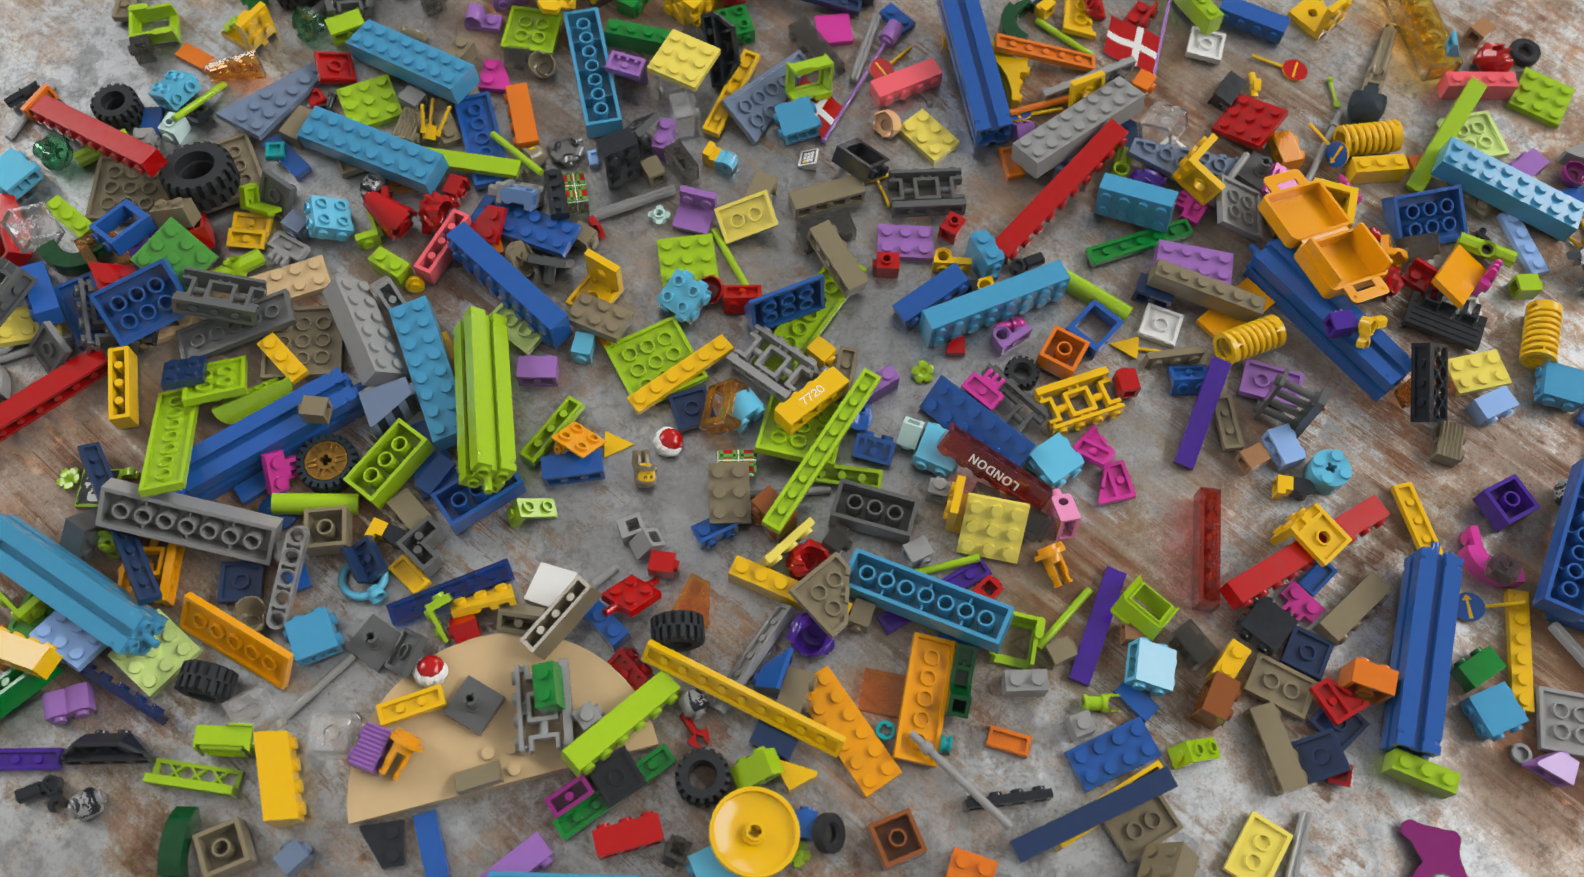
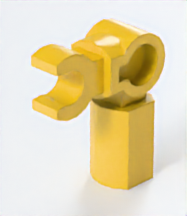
M1383 315L1362 316L1358 324L1359 337L1355 347L1369 348L1371 335L1374 334L1375 330L1387 326V317Z

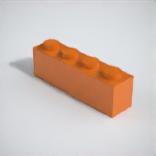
M527 82L505 86L507 93L503 94L505 104H509L510 107L506 108L508 119H512L509 125L511 134L515 133L516 136L512 137L514 147L520 151L522 148L528 149L534 145L540 146Z

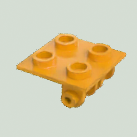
M575 421L551 436V439L555 441L553 448L555 453L562 454L565 452V449H568L582 459L606 443L597 434Z

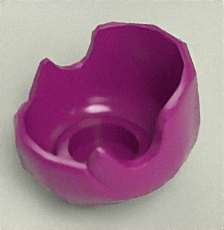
M1569 161L1560 170V180L1569 188H1577L1584 185V164L1579 161Z

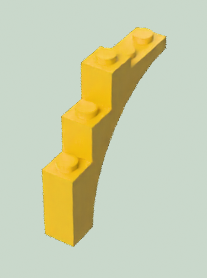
M943 32L942 48L949 49L945 32ZM991 41L1002 85L1008 97L1009 110L1017 108L1018 104L1022 103V94L1019 92L1022 90L1026 77H1029L1030 66H1027L1028 58L1009 57V54L994 51V41Z

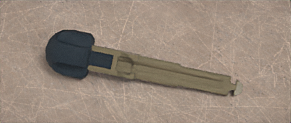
M1389 22L1383 27L1362 89L1353 91L1347 105L1348 117L1355 124L1378 122L1385 112L1387 96L1381 93L1398 32V25L1396 23Z

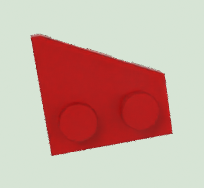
M487 205L471 228L489 244L499 246L508 209Z
M88 262L98 290L136 272L135 266Z
M1329 677L1308 689L1334 726H1337L1370 705L1368 701L1360 700L1352 695V691L1339 686L1337 682Z

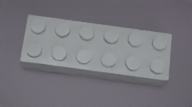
M334 277L322 292L362 385L377 387L406 377L408 375L407 370L366 281Z

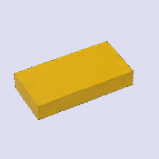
M404 554L388 567L389 571L415 597H418L432 584Z

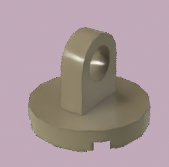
M521 240L511 242L506 248L504 258L526 278L532 275L534 271L532 267L535 263L528 262V255L534 254L531 247Z

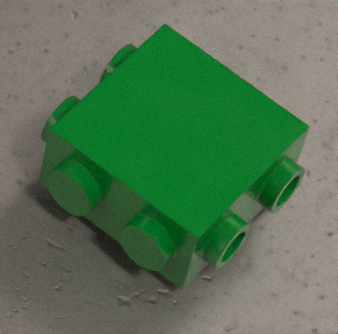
M745 4L712 11L718 13L736 27L738 46L755 42V29Z

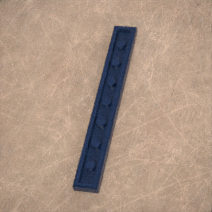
M1165 766L1011 840L1009 843L1019 863H1022L1177 788L1178 784L1168 766Z

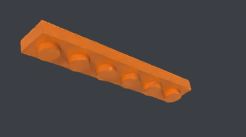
M996 33L994 37V51L1088 73L1095 70V55L1000 33Z

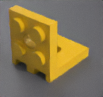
M663 0L666 14L674 17L680 24L687 26L695 32L702 26L701 15L721 9L722 0Z
M1303 0L1293 7L1287 16L1318 41L1321 35L1327 34L1335 25L1340 24L1345 19V13L1351 8L1353 3L1352 0H1338L1328 8L1319 0Z
M261 1L250 11L244 9L238 15V22L235 24L237 29L235 31L232 28L228 34L221 31L224 38L253 56L257 54L255 50L260 45L264 47L268 43L267 38L269 36L278 34L266 4Z
M1103 70L1070 81L1068 108L1105 85L1106 74Z
M1214 133L1208 138L1204 136L1197 145H1194L1187 156L1178 163L1180 167L1171 176L1202 206L1208 203L1225 187L1215 175L1198 161L1218 139Z
M1315 177L1313 181H1321L1350 218V224L1347 227L1351 229L1354 225L1359 188Z
M588 248L584 253L588 274L565 301L566 306L570 308L581 292L614 304L624 291L621 267Z
M958 475L956 482L952 481L942 518L946 520L943 530L960 534L968 494L963 493L965 476Z
M1318 503L1308 508L1303 506L1296 513L1290 514L1285 519L1287 522L1276 527L1272 531L1274 535L1269 539L1275 546L1293 536L1321 567L1326 566L1352 541L1351 537ZM1319 533L1326 536V543L1320 541Z

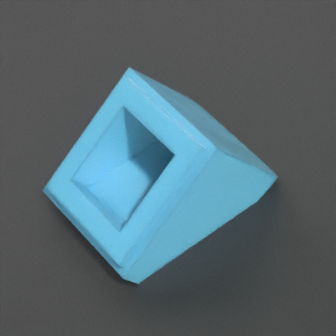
M1453 31L1445 42L1446 55L1449 57H1460L1457 33Z

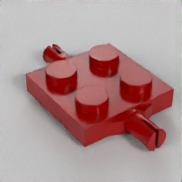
M631 574L601 593V600L609 604L607 608L602 610L603 615L608 618L613 613L619 612L624 613L630 618L634 617L662 598L661 591L655 588V586L660 584L659 578L654 576L649 581L644 582Z

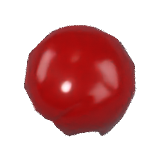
M714 275L702 277L701 280L709 285L707 289L713 292L708 305L718 303L725 291L723 282Z

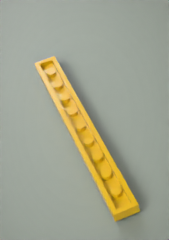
M652 639L646 644L641 660L837 758L845 742V736Z

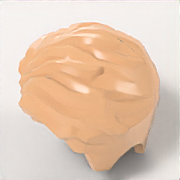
M892 110L876 112L873 119L874 131H877L883 139H892L900 131L901 119Z

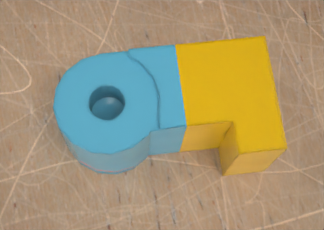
M711 141L708 142L702 152V164L721 172L732 173L739 162L738 157L734 153L716 147V144Z

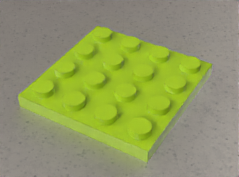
M674 315L621 338L617 344L612 342L604 346V350L629 396L694 353ZM706 371L671 394L688 390L709 380Z
M770 395L754 452L802 462L839 404H831L792 435H789L774 421L775 407L782 401ZM839 445L824 468L834 470Z

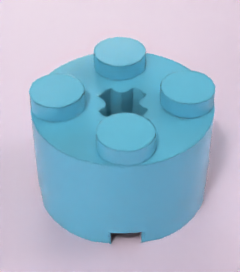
M748 388V392L745 389L740 391L727 401L729 406L726 409L722 407L719 411L733 431L738 432L740 435L748 429V424L751 422L757 423L764 417L762 413L765 411V406L751 388Z
M1337 449L1319 451L1306 464L1303 471V478L1310 480L1314 485V490L1321 495L1336 493L1352 476L1349 461L1343 452Z

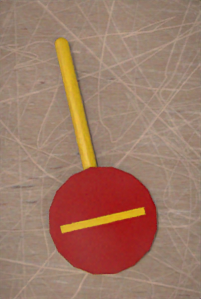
M912 46L906 48L890 62L883 58L873 60L869 68L873 79L893 73L894 68L892 64L910 51Z
M1254 54L1251 55V58L1282 68L1284 76L1291 81H1302L1307 76L1308 70L1299 60L1290 59L1282 65Z

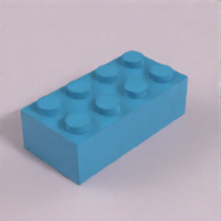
M1105 172L1098 189L1094 213L1166 233L1173 216L1178 191Z

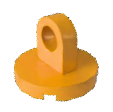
M1390 234L1381 235V246L1393 260L1391 266L1400 267L1403 265V262L1406 263L1408 261V252L1401 248H1393Z

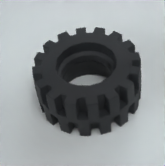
M1020 355L1018 358L1015 356L1012 360L1008 361L1003 375L1008 379L1009 377L1014 379L1018 384L1017 387L1022 391H1028V389L1031 391L1038 381L1040 369L1037 363L1034 364L1032 358L1029 360L1028 356L1022 358V355ZM1017 369L1024 370L1028 373L1029 378L1019 379L1013 372Z

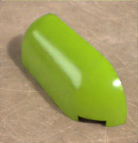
M276 377L248 388L247 394L240 397L222 399L223 404L213 406L211 411L221 422L235 424L293 392V386L289 377H285L283 380H279Z

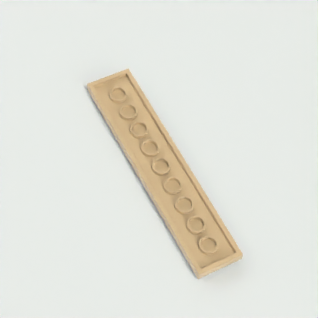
M323 255L249 277L266 280L267 295L286 288L290 292L292 302L323 293L322 291L331 282ZM217 291L212 293V297L229 299L230 296L228 293ZM186 315L178 319L179 325L173 326L169 324L159 330L157 344L176 339L175 331L207 318ZM143 338L139 339V340H140V345H139V347H140L141 349L150 347V346L144 345V344L142 343V339H143Z

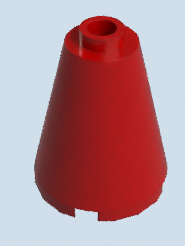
M369 191L363 197V206L392 241H397V236L402 238L413 226V216L416 218L418 216L414 209L377 191Z

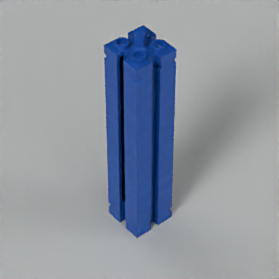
M936 0L974 147L987 146L990 142L994 141L996 143L1010 141V131H1012L1013 122L1010 117L1008 103L980 0Z
M1279 238L1275 241L1273 239L1270 240L1263 250H1260L1254 243L1248 247L1253 255L1251 256L1252 260L1245 266L1247 269L1243 276L1245 278L1248 277L1274 300V306L1364 392L1370 394V397L1375 402L1408 375L1411 371V358L1381 329L1374 331V334L1370 337L1369 348L1364 347V349L1355 347L1359 337L1358 328L1351 336L1328 338L1322 322L1329 313L1339 309H1352L1354 316L1358 319V324L1361 317L1366 315L1344 294L1331 299L1323 298L1295 261L1294 253L1296 250L1294 248L1285 247Z
M337 367L331 370L329 374L318 377L194 445L186 489H181L175 493L209 501L217 499L233 490V487L263 470L260 454L281 449L284 451V457L295 455L300 452L301 447L306 448L305 443L307 441L313 442V437L316 436L319 439L320 434L328 436V433H334L354 422L356 418L365 416L366 414L358 393L368 386H363L361 382L353 385L346 372L342 373ZM303 395L329 398L334 406L329 425L303 421L298 414V404L302 402Z
M1431 542V547H1421L1413 555L1411 554L1404 559L1405 569L1402 573L1390 662L1392 670L1398 671L1399 675L1395 696L1385 701L1381 728L1382 739L1379 743V750L1389 752L1398 748L1426 760L1429 757L1434 758L1441 755L1440 743L1443 738L1462 579L1461 568L1464 563V558L1457 557L1454 553L1444 552L1440 555L1439 542Z

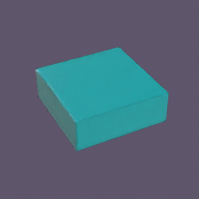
M284 141L265 143V159L267 162L286 160V144Z

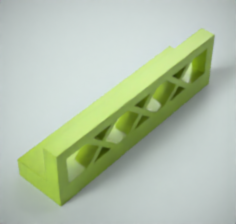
M157 758L152 773L145 772L142 781L151 786L238 799L246 772L243 770ZM162 764L170 765L173 770L169 775L159 774ZM187 768H191L195 774L190 779L181 778L179 773ZM209 771H212L216 776V779L212 782L203 781L201 776ZM231 774L238 775L235 786L224 784L223 779Z

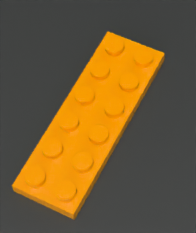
M192 592L184 595L179 628L280 690L288 686L294 659L293 653Z
M919 632L913 633L893 759L931 768L937 767V763L928 755L925 756L920 751V747L908 735L915 730L926 742L929 740L935 746L934 749L939 753L956 641Z
M827 665L815 673L818 684L816 690L810 694L809 700L811 705L807 713L813 721L846 737L837 757L865 798H868L901 775L902 771Z

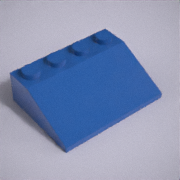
M1462 184L1382 199L1384 218L1397 248L1411 250L1455 242L1462 232L1468 234Z
M167 257L88 295L121 347L127 346L186 316L173 313L171 298L176 290L186 292Z
M820 274L749 300L744 309L745 317L751 330H755L754 326L756 324L771 329L824 309V276Z

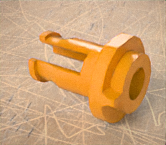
M1062 541L1037 550L1038 556L1034 557L1035 562L1042 560L1049 578L1053 581L1054 589L1062 586L1053 565L1054 563H1056L1064 584L1073 581L1069 576L1067 565L1061 554L1062 551L1066 550Z
M400 727L396 731L391 732L389 738L394 743L385 757L382 768L378 770L381 774L385 775L396 754H402L403 756L392 774V779L396 781L399 780L400 773L406 768L413 753H422L424 746L420 744L421 738Z

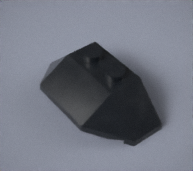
M710 12L701 15L705 43L721 49V54L709 71L713 88L726 85L741 64L736 27L718 13Z
M96 730L94 734H84L74 741L59 756L58 761L67 766L155 764L157 757L138 736L132 734L131 730H117V733Z

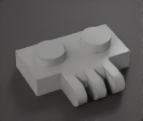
M278 230L267 243L268 247L272 249L267 256V260L283 268L292 260L294 262L303 261L311 249L308 245Z

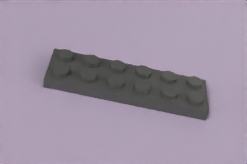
M285 288L252 302L253 304H259V316H257L256 327L205 319L175 331L181 359L206 355V358H210L269 335L272 332L274 333L297 324L290 292Z

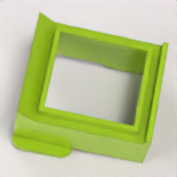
M171 2L148 6L146 3L128 6L129 38L137 49H139V46L168 41L180 43L179 14ZM169 19V26L143 32L144 23Z
M826 53L824 56L796 63L786 62V95L791 101L809 96L810 99L814 98L816 101L830 98L832 96L834 62ZM819 70L817 82L795 87V76H802Z
M1140 574L1112 606L1110 612L1124 624L1129 625L1131 623L1153 641L1179 610V607L1175 608L1145 582H1142ZM1136 597L1139 601L1146 605L1149 608L1150 612H1152L1160 620L1155 618L1152 614H1150L1132 598Z
M1014 611V617L1010 625L1031 630L1027 660L999 653L996 654L988 650L990 654L988 663L1017 670L1032 669L1035 663L1038 639H1042L1044 636L1045 618Z
M227 723V726L196 725L192 748L202 757L206 755L249 758V755H251L256 760L253 724Z

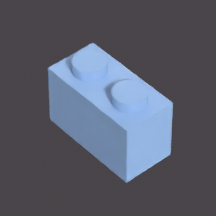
M1505 385L1474 399L1465 409L1478 427L1484 424L1490 426L1497 422L1499 417L1505 419L1514 414V409L1519 403Z
M1289 423L1268 429L1261 437L1278 472L1299 466L1307 458L1304 448L1300 446L1296 433L1291 429Z

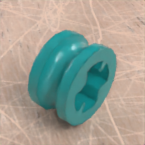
M881 721L876 727L875 734L880 741L888 742L894 737L895 727L890 721ZM882 726L891 730L888 733L889 736L885 737L884 733L880 734L879 730H882Z
M944 734L941 735L939 754L945 752L947 756L950 755L953 736L947 738Z

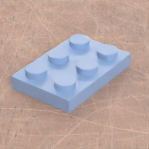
M56 610L28 634L29 637L31 636L39 640L42 644L48 642L57 647L56 652L63 657L61 660L78 672L84 669L107 647Z

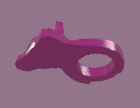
M1412 819L1405 820L1401 824L1402 834L1412 842L1422 859V864L1416 869L1412 877H1433L1435 875L1468 877L1460 858L1461 836L1456 831L1424 825Z

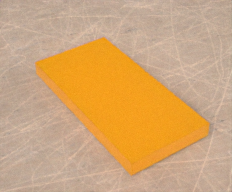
M1458 244L1454 247L1431 283L1459 309L1465 304L1486 269Z
M1248 277L1236 286L1266 298L1263 314L1275 304V301ZM1209 309L1195 323L1211 338H1214L1217 333L1247 322Z

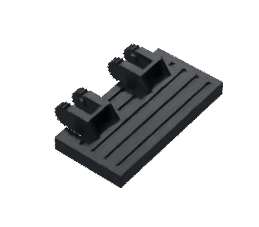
M1428 285L1421 300H1419L1421 293L1415 290L1412 291L1401 324L1473 352L1479 349L1488 319L1479 315L1481 304L1477 303L1473 307L1472 313L1469 314L1467 310L1470 300H1467L1460 308L1459 313L1456 314L1458 308L1455 305L1442 301L1443 294L1440 291L1436 293L1434 300L1429 299L1433 286Z

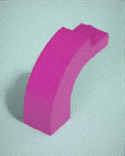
M1478 525L1469 526L1461 532V543L1464 545V548L1458 554L1459 557L1464 558L1463 565L1476 579L1489 586L1502 589L1517 588L1526 582L1520 562H1500L1486 552Z

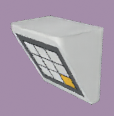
M819 149L801 151L798 168L816 171Z

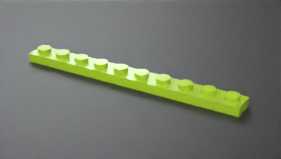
M866 368L863 369L763 518L761 525L777 534L781 533L875 391L882 377Z

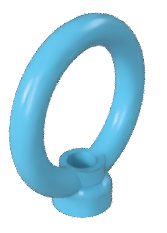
M348 563L343 565L338 575V586L346 597L355 601L370 600L372 604H378L385 599L387 594L384 588L388 583L389 571L382 575L379 582L370 586L366 592H355L347 585V575L350 571Z

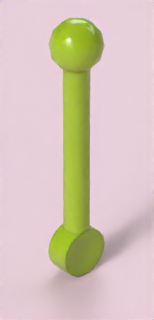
M1330 76L1326 81L1329 83L1333 96V107L1338 109L1341 103L1337 100L1333 86L1334 79Z

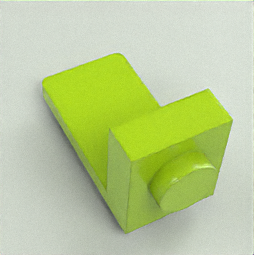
M251 182L238 186L242 209L249 210L250 213L263 214L264 217H273L276 213L282 212V207L260 202L258 183Z
M368 211L367 214L372 229L354 235L361 251L383 244L381 237L384 236L382 229L379 225H376L375 219Z
M516 498L507 508L506 512L511 528H518L526 519L556 518L558 516L553 498Z
M0 590V604L4 608L9 607L12 610L9 614L18 622L23 620L30 625L50 607L34 595L19 608L7 594Z
M442 591L431 597L433 601L425 605L426 610L424 614L429 622H434L436 626L434 632L439 641L444 640L447 643L450 641V638L435 610L452 601L453 598L450 592L444 594Z
M1213 737L1187 740L1167 749L1174 770L1182 769L1196 762L1214 760L1221 757L1218 745Z

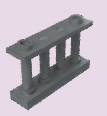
M1286 368L1282 375L1277 374L1273 387L1263 400H1258L1255 404L1253 419L1257 420L1264 413L1285 424L1289 423L1298 439L1326 406L1332 389L1324 387L1320 393L1317 391L1314 393L1286 380L1290 372ZM1284 387L1290 391H1293L1309 399V401L1307 402L1299 397H1296L1282 390L1281 388ZM1277 396L1279 398H1282L1303 409L1298 410L1280 400L1275 399L1274 397ZM1268 405H1271V406H1273V407H1276V408H1278V409H1280V410H1282V411H1284V412H1286V413H1288V414H1290V415H1292V416H1294V417H1297V418H1294V419H1293V418H1291V417H1289V416H1286V415H1284V414H1282V413H1280V412H1278V411H1276V410H1274V409L1268 407Z

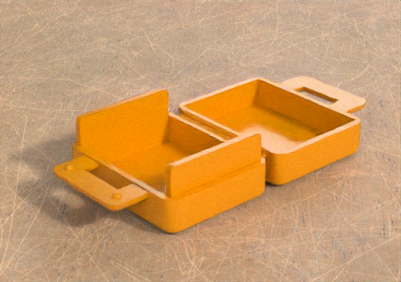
M1292 169L1264 178V184L1271 193L1263 197L1258 205V210L1285 247L1290 249L1299 247L1294 253V259L1323 298L1331 299L1346 294L1352 303L1358 304L1389 293L1390 290L1382 279L1387 275L1388 268L1393 264V260L1363 222L1359 223L1356 228L1348 229L1347 226L1350 224V218L1321 181L1314 180L1308 182L1298 169ZM1291 180H1295L1298 184L1283 190L1277 185ZM1374 285V287H1371V288H1368V289H1365V290H1362V291H1359V292L1356 291V290H1358V289H1362V288H1365V287Z

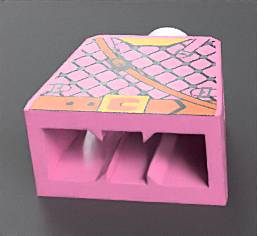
M1053 489L1049 492L1050 501L1047 514L1054 539L1058 541L1075 538L1081 516L1072 495L1069 493L1062 494L1061 489Z

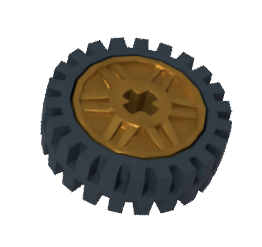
M328 433V436L320 434L319 439L315 436L312 438L313 442L307 441L305 443L306 448H300L301 454H297L296 457L298 460L296 461V471L302 482L315 493H333V491L340 493L341 488L345 490L349 488L343 478L360 461V457L355 447L347 438H342L338 434L334 436L333 433Z

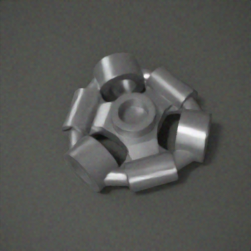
M568 134L557 136V139L549 140L547 151L557 164L561 163L566 168H572L576 165L577 160L582 158L585 150L583 147L584 141L578 134L574 136H569ZM569 141H572L575 147L571 146ZM558 143H559V144H561V147H560V149L558 150V152H556L557 146H558Z

